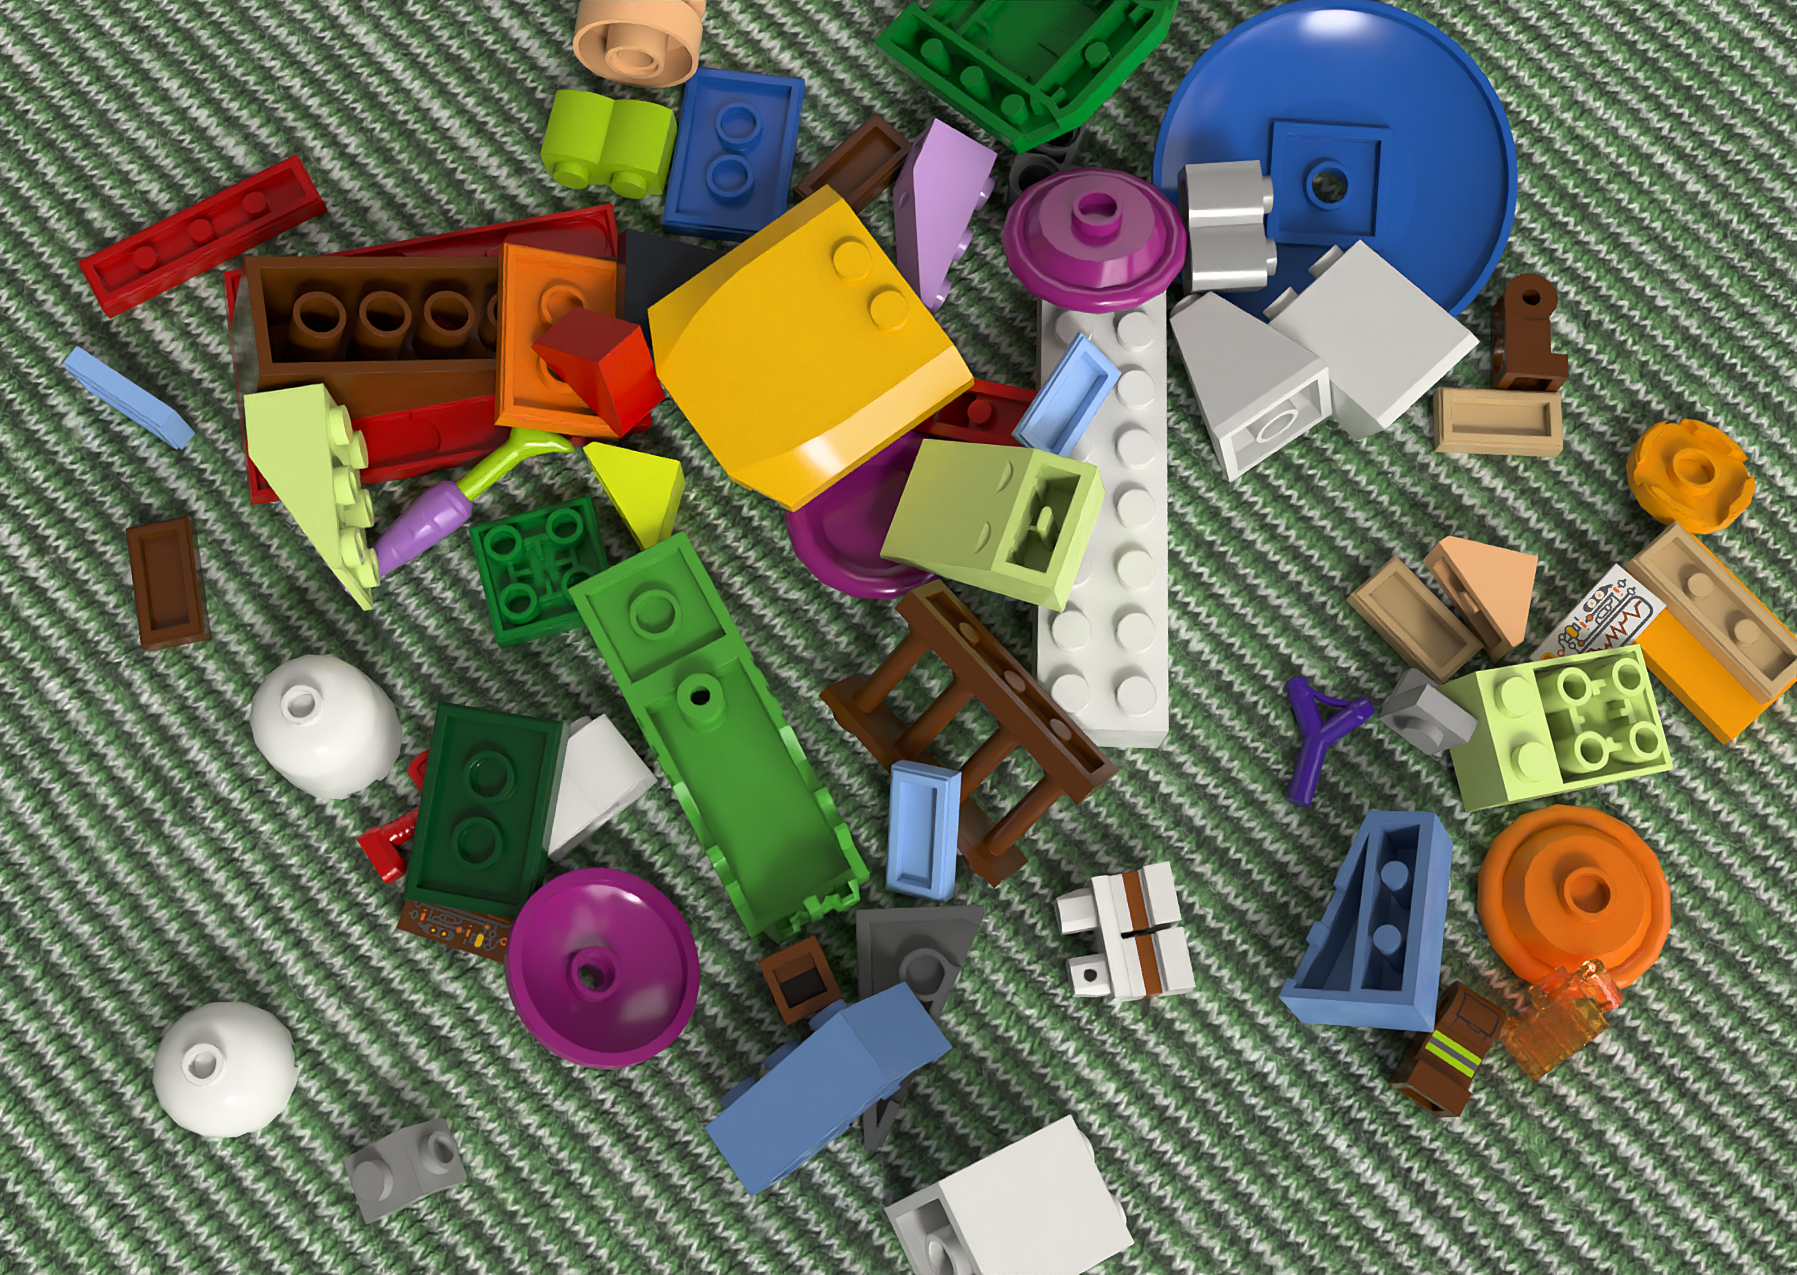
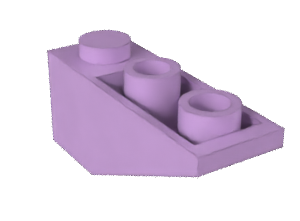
M936 118L914 140L893 188L897 269L927 310L933 313L939 310L950 291L952 280L945 276L952 260L957 262L963 256L973 237L974 229L967 226L974 209L979 211L984 206L994 188L996 180L989 176L998 155L996 152Z

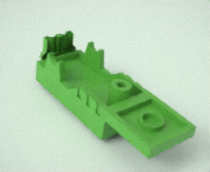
M684 530L567 589L753 943L756 944L769 936L777 944H782L801 933L800 927L811 921L813 924L824 918L823 914L832 909L840 912L860 901L859 887L870 881V873L853 844L849 828L834 805L826 786L822 787L791 725H788L785 720L782 708L775 696H772L769 685L760 668L756 667L748 646Z

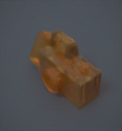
M1599 959L1585 961L1571 975L1563 965H1559L1528 988L1532 1005L1516 1017L1514 1015L1504 1022L1505 1025L1496 1040L1523 1075L1535 1083L1608 1029L1610 1025L1602 1015L1609 1010L1617 1008L1622 1003L1624 996ZM1561 976L1564 982L1546 995L1541 993V990ZM1581 984L1585 985L1596 1003L1593 1004L1580 988Z

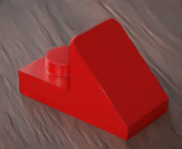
M974 378V385L918 424L914 427V430L927 434L937 440L1023 447L1011 433L1039 391Z

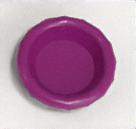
M1086 167L1056 172L1029 186L1008 210L1001 242L1010 271L1031 294L1063 310L1099 315L1134 309L1163 293L1184 266L1188 234L1178 208L1155 185L1125 171Z
M911 429L794 513L785 509L784 525L795 555L822 584L853 598L893 600L906 595L912 589L935 581L940 576L880 557V552L923 439L935 440L933 437Z

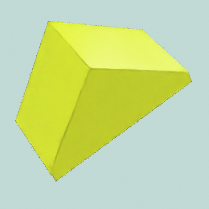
M594 441L583 447L593 474L641 552L671 537L686 483L680 461Z

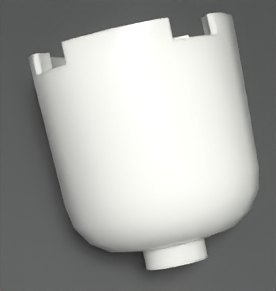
M308 654L285 661L264 678L253 696L250 724L257 748L269 763L290 783L317 798L340 800L349 798L351 793L364 790L375 780L381 781L384 779L400 754L403 728L398 720L394 703L383 689L367 675L337 657Z

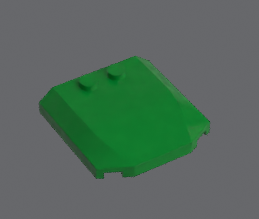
M935 0L925 11H923L921 5L912 1L873 44L883 59L1020 155L1082 126L1166 38L1179 0Z

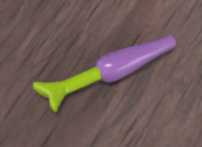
M512 427L509 439L458 481L441 480L425 490L379 536L370 548H373L377 555L380 577L409 562L456 531L471 516L472 501L518 465L520 461L535 455L552 452L573 453L575 449L572 442L558 433ZM337 578L338 582H339L340 585L344 588V590H345L350 596H352V595L349 593V591L345 588V586L341 583V581Z

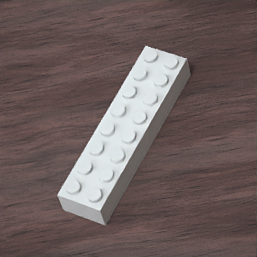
M1166 290L1134 309L1099 315L1063 310L1037 297L1036 391L1041 389L1077 333H1082L1122 374L1068 457L1098 466L1106 494L1063 613L1033 604L1032 677L1096 746L1159 748L1169 732Z

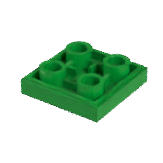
M590 494L468 527L496 641L501 649L586 626L567 589L610 568Z

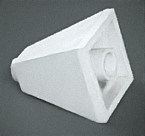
M1212 291L1204 296H1201L1199 293L1191 294L1178 302L1172 309L1169 321L1173 336L1221 470L1229 482H1232L1332 414L1328 365L1319 355Z

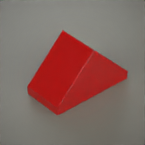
M576 306L531 346L620 438L627 434L665 398L640 325Z

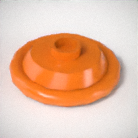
M1555 804L1520 815L1493 839L1478 872L1477 911L1491 947L1518 977L1553 995L1595 998L1629 987L1657 961L1671 928V889L1656 853L1630 825L1596 808Z

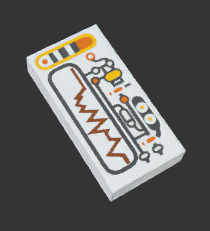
M1616 563L1532 652L1527 660L1535 662L1630 646L1667 605Z

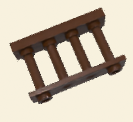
M938 579L910 590L894 608L907 621L909 632L865 682L858 674H855L827 686L820 693L819 697L832 710L836 722L844 730L854 734L890 775L892 765L902 759L942 767L926 747L973 697H977L997 718L999 727L958 769V771H961L957 848L962 853L966 865L975 874L985 878L995 888L1029 862L1014 844L1063 794L1068 795L1078 805L1104 787L1120 770L956 595ZM928 649H932L952 670L954 679L907 729L885 705L883 700ZM1018 745L1023 746L1043 768L1044 776L995 824L974 802L970 795Z

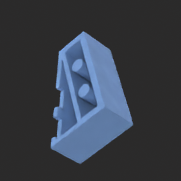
M1368 811L1333 883L1337 889L1321 922L1315 921L1306 940L1310 945L1293 979L1287 978L1278 996L1302 1023L1434 1032L1453 842L1435 812Z
M905 981L849 1007L843 999L830 1004L809 1021L808 1024L814 1033L802 1044L795 1038L781 1046L763 1062L769 1070L765 1076L758 1082L753 1076L742 1081L720 1099V1103L725 1110L704 1129L751 1197L786 1178L853 1126L851 1122L880 1098L886 1100L902 1088L900 1082L910 1073L931 1061L938 1060L953 1048Z

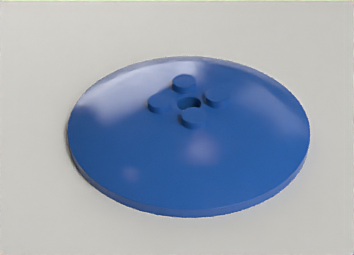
M1299 0L1269 9L1234 27L1217 40L1196 61L1183 78L1168 105L1154 147L1151 184L1155 185L1177 208V175L1186 164L1260 160L1262 176L1271 177L1273 207L1270 214H1264L1263 225L1265 237L1273 238L1276 245L1277 266L1275 275L1267 276V286L1256 292L1217 294L1265 324L1270 322V320L1262 312L1289 287L1299 295L1311 284L1315 278L1308 269L1335 244L1345 252L1359 240L1370 247L1452 317L1456 318L1474 300L1489 280L1502 256L1515 216L1518 194V166L1515 143L1501 101L1488 78L1458 43L1440 29L1412 13L1372 0ZM1319 173L1335 175L1341 181L1343 187L1340 201L1336 203L1320 201L1312 189L1314 176ZM1181 270V271L1178 273L1177 278H1178L1179 282L1181 283V285L1183 286L1182 270Z

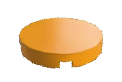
M1682 419L1679 424L1669 423L1666 425L1665 423L1668 420L1655 423L1631 448L1626 463L1628 484L1640 506L1662 524L1669 526L1676 521L1687 533L1709 534L1726 529L1751 504L1756 486L1754 474L1752 473L1748 476V470L1743 464L1748 458L1740 445L1722 430L1699 420Z

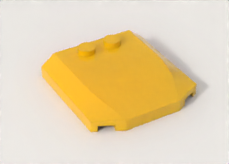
M828 184L647 309L656 374L676 405L732 482L750 491L753 489L779 502L781 507L793 513L974 385V377L953 342L843 197Z

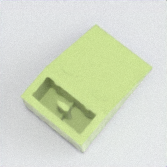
M323 383L244 395L249 457L324 561L364 611L373 609L371 587L380 586L381 579L375 550L373 548L367 549L365 528L374 526V510L369 491L361 489L359 469L368 467V452L362 431H353L346 406H337Z
M923 439L880 552V557L1063 613L1106 494L1099 468L1096 465L1035 448Z
M1640 644L1477 671L1435 687L1437 691L1479 721L1468 743L1450 748L1466 813L1674 769Z

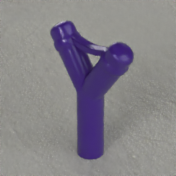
M1295 676L1285 683V688L1288 693V701L1292 705L1303 737V742L1285 800L1290 804L1309 808L1328 747L1357 726L1364 724L1368 718L1373 716L1375 710L1372 702L1364 696H1359L1353 701L1331 698L1312 688L1305 676ZM1315 699L1326 705L1341 707L1342 709L1322 722Z

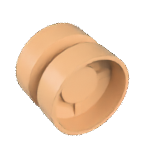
M581 0L578 6L573 37L574 53L579 61L589 70L619 84L639 88H666L681 84L689 80L698 68L703 33L701 20L705 14L707 0Z

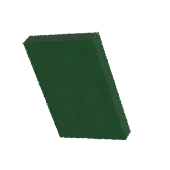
M438 701L403 899L515 919L525 902L543 886L571 723Z

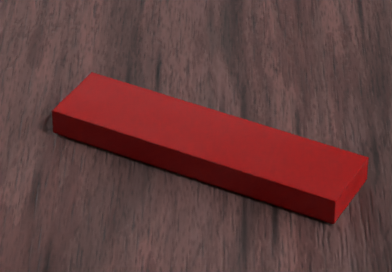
M295 154L78 261V264L101 309L111 319L328 211L301 160Z

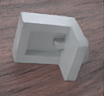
M1411 668L1403 672L1377 719L1427 755L1468 743L1479 721L1437 691L1435 687L1440 685L1417 668Z
M437 1118L398 1129L343 1159L365 1224L384 1219L430 1194L454 1187L464 1182L467 1178L457 1144L452 1138L444 1118Z

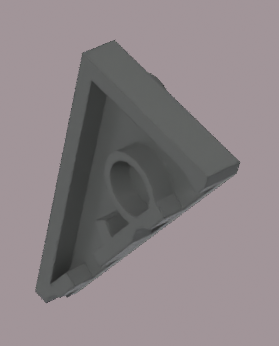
M984 905L856 910L859 1002L905 981L932 1020L937 1024L983 920ZM916 1070L900 1082L902 1088L886 1100L880 1098L863 1112L864 1150L883 1147Z

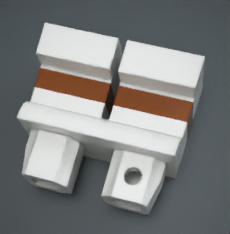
M1169 861L1143 866L1140 870L1122 874L1091 877L1085 888L1077 889L1055 899L1054 910L1060 936L1093 930L1098 954L1067 959L1066 971L1072 997L1107 996L1109 1004L1184 994L1196 987L1184 928H1173L1182 919ZM1155 932L1154 934H1149V935L1137 936V937L1126 938V939H1123V938H1122V937H1126V936H1132V935H1138V934H1143V933Z

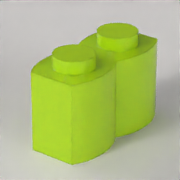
M557 90L540 152L547 174L552 176L557 183L572 189H584L588 185L606 184L615 193L630 199H642L646 195H661L664 191L678 133L674 112L667 107L646 101L631 99L613 100L587 91Z

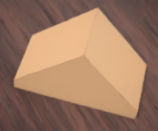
M1450 535L1439 541L1425 557L1423 563L1472 633L1484 645L1483 648L1495 664L1505 658L1524 641L1538 556Z

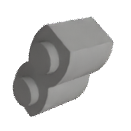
M1260 160L1184 165L1177 175L1178 210L1188 234L1185 261L1182 268L1185 296L1194 293L1205 295L1210 291L1215 294L1256 292L1266 287L1267 276H1274L1276 272L1277 252L1274 239L1265 237L1263 217L1264 214H1270L1272 211L1273 185L1270 176H1262Z

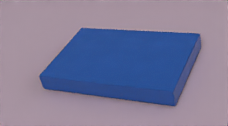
M698 66L696 73L686 81L662 220L665 234L743 243L787 212L806 92L805 79Z

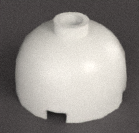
M241 1001L208 1003L185 1013L165 1032L154 1055L152 1082L160 1106L181 1127L210 1138L238 1137L247 1132L252 1133L266 1127L286 1107L297 1083L298 1067L294 1066L295 1054L292 1045L295 1044L290 1031L273 1013Z

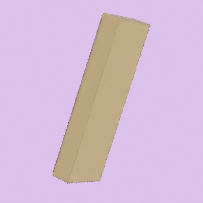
M1676 521L1624 565L1645 588L1667 605L1665 608L1761 705L1772 700L1797 676V641Z

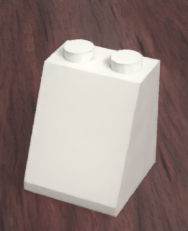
M1361 240L1357 241L1345 252L1335 244L1308 269L1315 278L1311 284L1299 295L1289 287L1262 312L1270 320L1267 325L1319 355L1328 365L1332 403L1331 415L1355 441L1381 432L1389 427L1480 342L1471 331Z
M1071 1114L884 1208L915 1275H1079L1134 1244L1126 1227L1125 1212L1117 1198L1109 1193L1094 1162L1092 1145L1085 1134L1078 1130Z

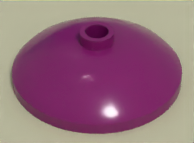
M584 868L552 879L538 889L521 907L512 923L506 941L504 972L507 989L514 1009L528 1031L543 1046L571 1063L594 1069H619L644 1062L663 1051L680 1035L695 1008L700 985V963L692 933L676 906L661 891L647 881L627 872L610 868ZM580 970H586L593 976L595 981L594 989L587 988L582 984L579 977Z

